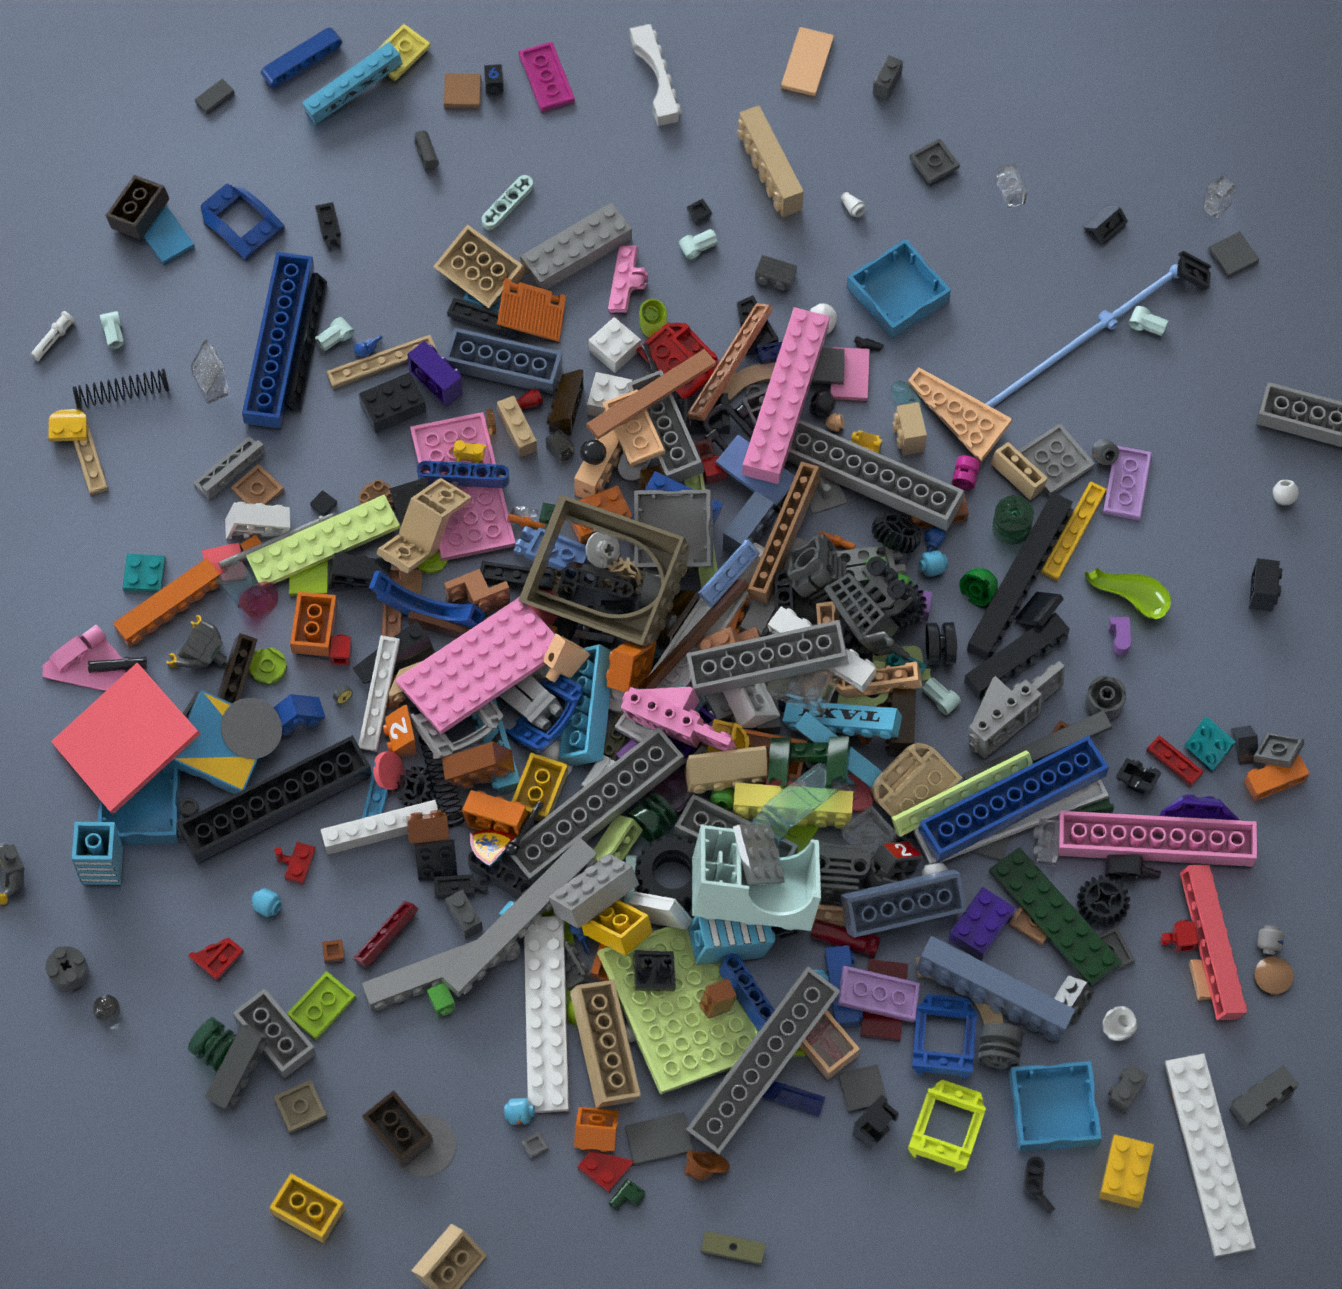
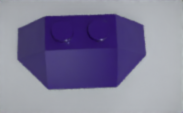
M1191 794L1180 796L1160 813V816L1239 821V818L1220 799H1215L1212 796H1205L1203 798Z

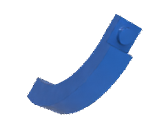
M381 571L374 572L369 589L378 595V600L406 615L413 611L473 628L484 620L486 614L474 604H453L419 595L399 585Z

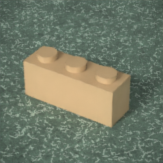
M513 395L498 401V415L519 457L521 458L536 452L537 441L515 396Z
M1007 442L995 451L991 465L1030 501L1043 492L1048 478L1015 447Z

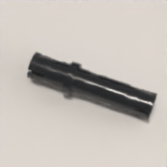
M124 657V659L88 661V672L120 670L127 672L136 663L143 669H147V658Z

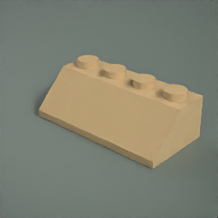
M766 746L689 755L684 771L688 792L700 794L707 790L721 791L730 787L735 789V783L762 785L766 782L768 776Z

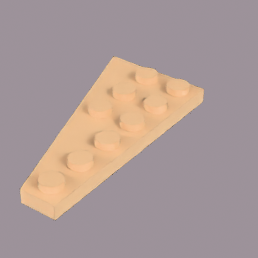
M919 367L908 380L909 386L980 462L984 460L1012 423L1010 417Z

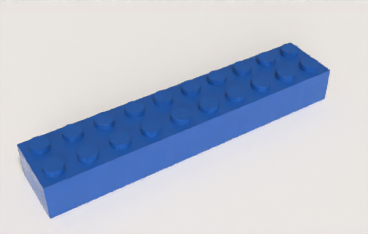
M276 252L242 411L244 424L281 428L286 406L284 401L311 274L314 271L313 256Z
M1088 735L920 821L918 831L939 863L1106 777L1109 766Z

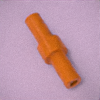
M508 515L507 521L520 524L523 528L528 526L537 530L539 527L545 529V524L533 521L530 517Z
M823 531L819 533V535L824 533L833 542L835 547L839 548L841 546L848 550L855 549L856 544L843 540L841 536L836 534L833 536Z

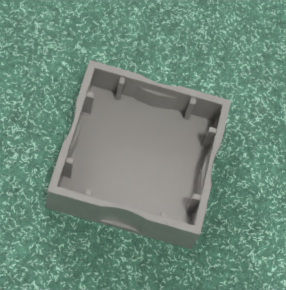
M712 490L634 491V518L636 521L685 537L687 544H689L687 568L713 567ZM634 545V567L657 568L650 555L645 550Z

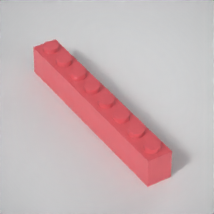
M1189 865L1180 872L1191 920L1195 923L1198 948L1217 1021L1238 1020L1247 1013V1006L1243 998L1242 986L1238 979L1232 947L1227 936L1228 932L1224 924L1218 892L1215 889L1213 873L1211 872L1210 865Z

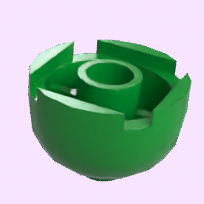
M978 567L965 573L960 579L959 587L962 595L966 594L969 597L968 601L976 606H986L992 601L998 590V581L992 572Z

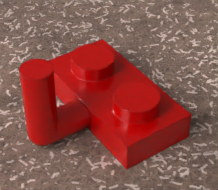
M296 842L292 857L283 855L280 847L274 849L276 860L289 864L285 880L304 885L316 851L315 846Z

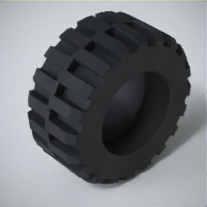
M672 835V839H667L666 836L660 837L659 842L653 840L650 842V847L645 846L642 850V855L638 856L637 865L635 866V875L639 883L637 892L676 899L686 912L690 911V906H692V857L696 843L692 842L690 844L688 838L683 837L680 840L678 836ZM666 862H678L690 870L691 879L680 888H666L655 880L654 871Z

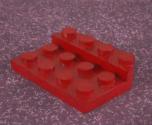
M669 322L643 343H648L652 359L655 361L658 370H662L663 374L703 349L716 361L715 366L674 391L680 398L690 399L706 385L719 364L715 352H712L686 323L671 324ZM640 346L636 349L637 353L649 363L647 356Z

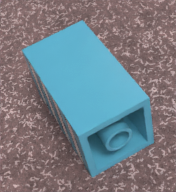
M75 822L72 861L81 884L121 885L124 848L115 822Z
M695 916L688 927L696 965L723 962L729 954H735L741 960L762 959L775 942V933L771 930V926L747 925L743 922L721 919L708 920Z

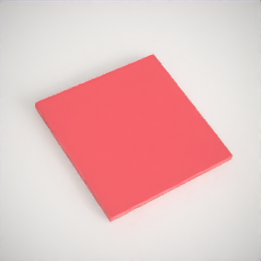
M136 663L51 742L108 810L114 814L201 733L147 672Z

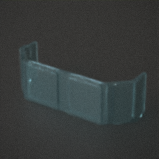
M820 762L770 799L750 825H770L774 832V841L778 849L780 842L791 827L839 790L853 791L854 795L856 783L848 776L847 782L844 783L841 777L832 780V788L826 789L827 762L825 764Z

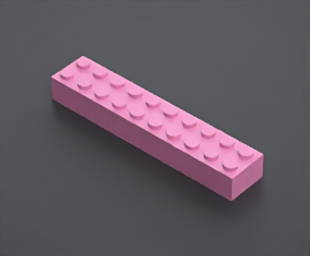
M793 308L743 462V476L779 485L829 329L830 316Z
M1060 811L1057 825V856L1106 859L1108 855H1139L1143 857V861L1253 867L1257 859V822Z

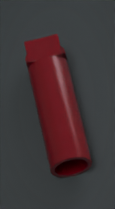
M815 919L810 938L836 946L849 945L850 950L862 953L864 956L875 959L881 938L872 934L852 937L847 933L845 927Z

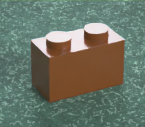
M434 810L430 814L422 815L421 812L411 813V816H406L410 844L449 839L448 820L445 812Z
M729 978L706 986L700 1000V1008L703 1013H706L708 1019L731 1010L736 994Z

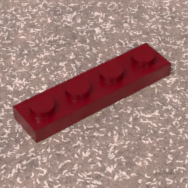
M404 901L352 959L364 967L371 965L378 954L386 949L389 942L401 932L405 924L414 918L415 913L419 910L416 905Z

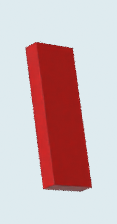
M1160 735L1146 749L1148 753L1190 787L1204 773L1201 768Z

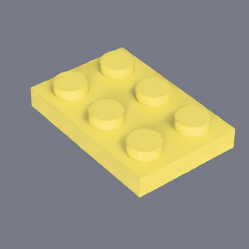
M405 24L380 46L382 47L390 41L400 53L403 63L387 74V76L396 81L431 47L430 42Z

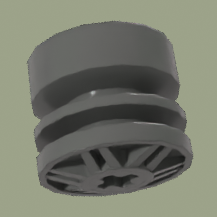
M984 1024L980 1038L983 1044L979 1046L977 1060L979 1063L995 1069L1010 1070L1011 1067H1019L1021 1052L1018 1048L1022 1046L1024 1032L1022 1029L1010 1024Z

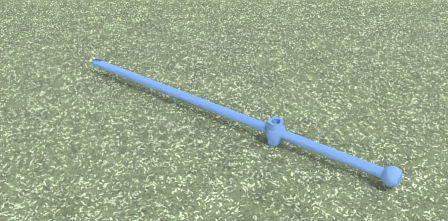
M1178 264L1172 265L1169 273L1113 313L1107 310L1102 311L1098 316L1101 320L1099 323L988 401L986 405L993 408L1104 327L1114 330L1119 324L1116 320L1118 317L1171 279L1180 278L1177 276Z

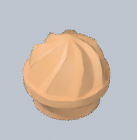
M833 413L827 418L826 426L829 430L838 432L840 429H844L842 414Z

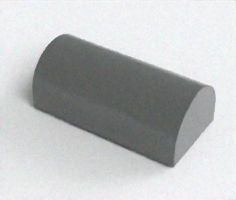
M418 131L415 133L414 144L425 171L435 169L439 165V161L427 131Z

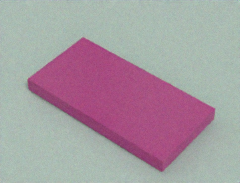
M552 41L518 51L541 112L575 102L574 95Z

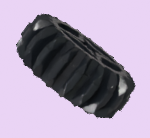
M884 511L872 523L871 532L874 534L873 537L878 539L877 542L882 543L883 547L886 546L889 550H894L895 553L909 554L914 552L921 542L922 533L919 531V527H916V524L912 523L910 519L898 513L894 514L891 511L889 513Z
M908 581L906 587L907 591H912L917 595L918 605L912 610L904 609L899 615L891 616V619L899 627L898 631H901L902 626L909 630V624L915 627L914 621L921 622L920 616H925L926 614L922 610L927 609V604L924 603L927 601L926 597L922 596L924 592L923 590H918L919 586L917 584L912 587V581ZM885 595L882 596V597L879 599L880 601H877V602H878V603L884 602V601L886 600ZM904 613L911 614L908 617L901 618Z
M1102 875L1099 876L1098 880L1093 876L1091 882L1085 881V887H1080L1079 891L1081 893L1077 895V899H1079L1077 906L1080 907L1079 913H1085L1083 915L1084 919L1090 918V925L1095 921L1097 922V927H1100L1101 923L1104 924L1105 928L1108 927L1109 923L1114 927L1116 921L1122 922V917L1127 916L1128 912L1126 910L1130 908V904H1128L1130 897L1126 896L1128 890H1122L1124 887L1123 883L1117 885V878L1112 882L1110 881V876H1107L1106 880H1103ZM1095 891L1096 898L1089 903L1088 895ZM1118 900L1119 908L1112 912L1111 905Z

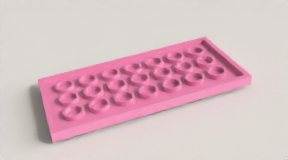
M483 412L410 427L418 464L421 461L456 462L457 457H453L454 443L457 440H462L465 443L487 445L483 462L480 461V463L496 464ZM461 460L462 463H475L472 461ZM423 471L422 473L428 474L429 471ZM442 472L440 474L447 475L448 472ZM461 473L459 475L465 476L467 475V473ZM479 474L478 476H479V477H484V476H486V475H485V474ZM455 486L470 495L471 500L467 505L449 517L439 546L441 561L515 547L516 542L511 522L507 521L509 514L503 489Z
M520 597L395 679L396 684L440 734H443L546 665L544 663V656L555 634L528 604L518 601Z

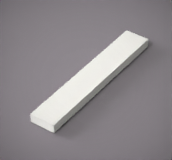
M380 636L358 744L361 750L378 752L400 644L399 638Z

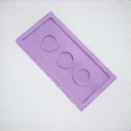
M1117 446L1119 457L1111 465L1103 514L1140 521L1152 452Z
M844 966L841 974L838 1005L914 1023L916 1021L920 983Z

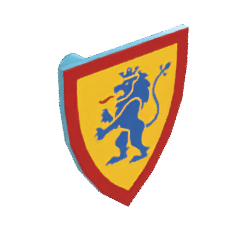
M480 830L470 833L472 851L479 860L488 866H491L496 860L502 862L501 855L505 852L506 845L515 839L509 834L496 830Z

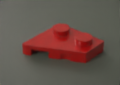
M226 938L217 944L206 946L201 951L191 952L188 957L218 981L244 953V950L230 938Z
M590 1151L577 1167L605 1191L610 1193L632 1167L634 1161Z

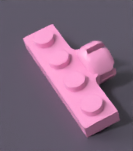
M637 245L619 246L608 306L610 313L628 312L631 292L635 289H645L647 287V283H643L648 282V273L645 271V268H635L639 250Z

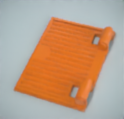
M505 278L497 325L559 342L566 295H553L552 291L521 282L515 284L511 282V279Z

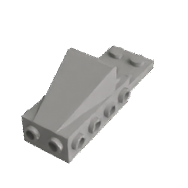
M1060 661L1055 665H1050L1045 673L1040 677L1037 676L1031 684L1025 679L1021 684L1017 683L1012 688V691L995 676L988 687L972 724L969 725L970 749L974 753L978 752L986 759L1041 713L1042 702L1064 685L1065 666Z

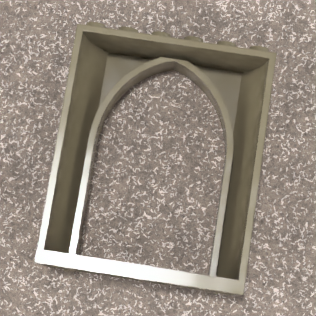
M560 494L518 601L639 645L648 646L658 639L660 632L666 626L665 619L672 610L674 595L678 594L681 577H684L687 571L689 544H687L685 537ZM564 520L631 543L645 550L655 562L660 574L662 586L657 598L648 606L638 611L619 615L599 612L538 590Z

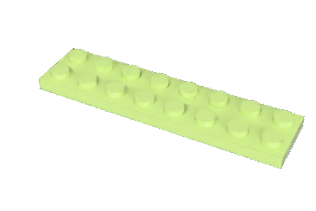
M384 494L246 555V558L261 589H264L332 559L334 553L348 552L400 529V524Z

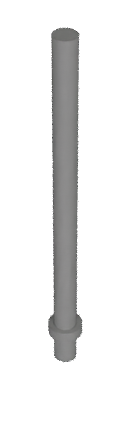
M330 513L323 517L318 516L312 522L218 562L219 566L223 569L246 559V555L330 519L334 515Z

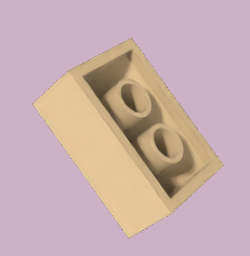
M451 1224L411 1271L429 1289H459L487 1255L463 1229Z

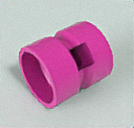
M959 456L955 465L956 471L953 473L952 485L962 490H973L981 465L980 461L971 456Z

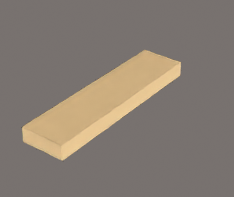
M87 424V440L74 441L91 496L108 491V487Z

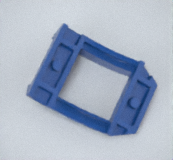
M228 183L200 206L204 224L216 231L242 256L243 260L248 258L285 227L274 213L252 193L244 188ZM240 197L264 217L262 221L242 237L218 217L219 214Z
M561 674L556 682L549 681L546 683L542 681L540 683L553 696L556 695L568 701L565 711L556 724L547 733H544L535 728L525 717L521 716L516 720L517 724L511 730H505L508 737L515 744L520 743L535 751L537 755H541L565 731L583 693L582 685Z
M928 994L923 999V1002L917 1005L912 1068L920 1076L922 1072L962 1076V1081L973 1074L977 1011H974L972 1003L968 998ZM926 1015L966 1019L963 1055L924 1051Z

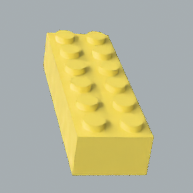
M735 783L733 814L746 820H756L759 823L773 821L781 825L796 823L798 826L811 824L820 828L835 826L837 829H845L851 825L853 791L788 786L787 789H782L781 786Z

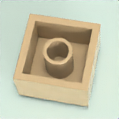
M919 402L897 406L896 413L893 414L894 422H892L893 432L898 435V438H896L898 450L901 449L902 456L923 453L925 451L927 433Z

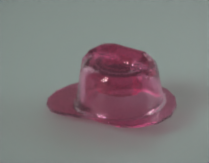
M259 582L241 593L237 608H241L243 612L251 617H259L276 606L278 590L271 582Z

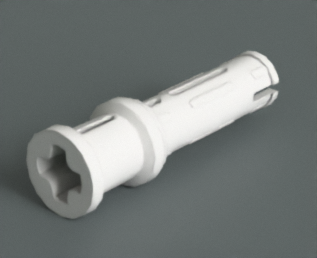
M66 311L61 313L62 316L56 323L51 324V330L34 350L30 352V356L36 361H40L60 336H64L69 326L76 322Z

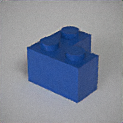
M290 694L273 707L281 720L282 735L291 734L292 730L298 726L316 727L325 718L319 697Z

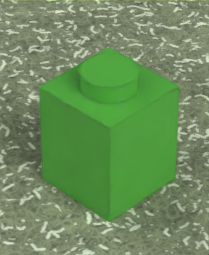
M444 983L427 989L428 998L437 1017L441 1015L447 1016L456 1009L452 995Z

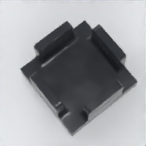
M883 1095L854 1123L852 1135L857 1140L861 1139L870 1148L874 1145V1142L878 1143L890 1131V1127L887 1126L891 1120L896 1122L899 1117V1113L887 1103L888 1100Z

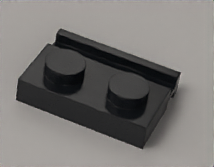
M1185 251L1180 252L1178 255L1180 259L1178 260L1177 276L1203 290L1210 287L1211 272H1209V268H1211V265Z

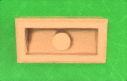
M819 903L815 919L839 926H846L842 904Z
M1190 960L1189 966L1198 1001L1211 999L1202 960Z

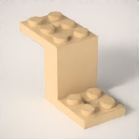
M439 478L411 498L399 534L379 547L377 555L408 574L437 553L449 517L467 505L471 500V496L444 479Z

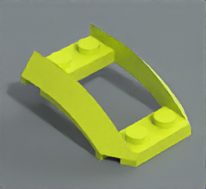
M943 1079L936 1083V1086L933 1088H928L908 1146V1150L913 1157L916 1158L917 1155L955 1167L954 1172L966 1169L986 1111L981 1092ZM936 1100L974 1112L963 1147L924 1135Z

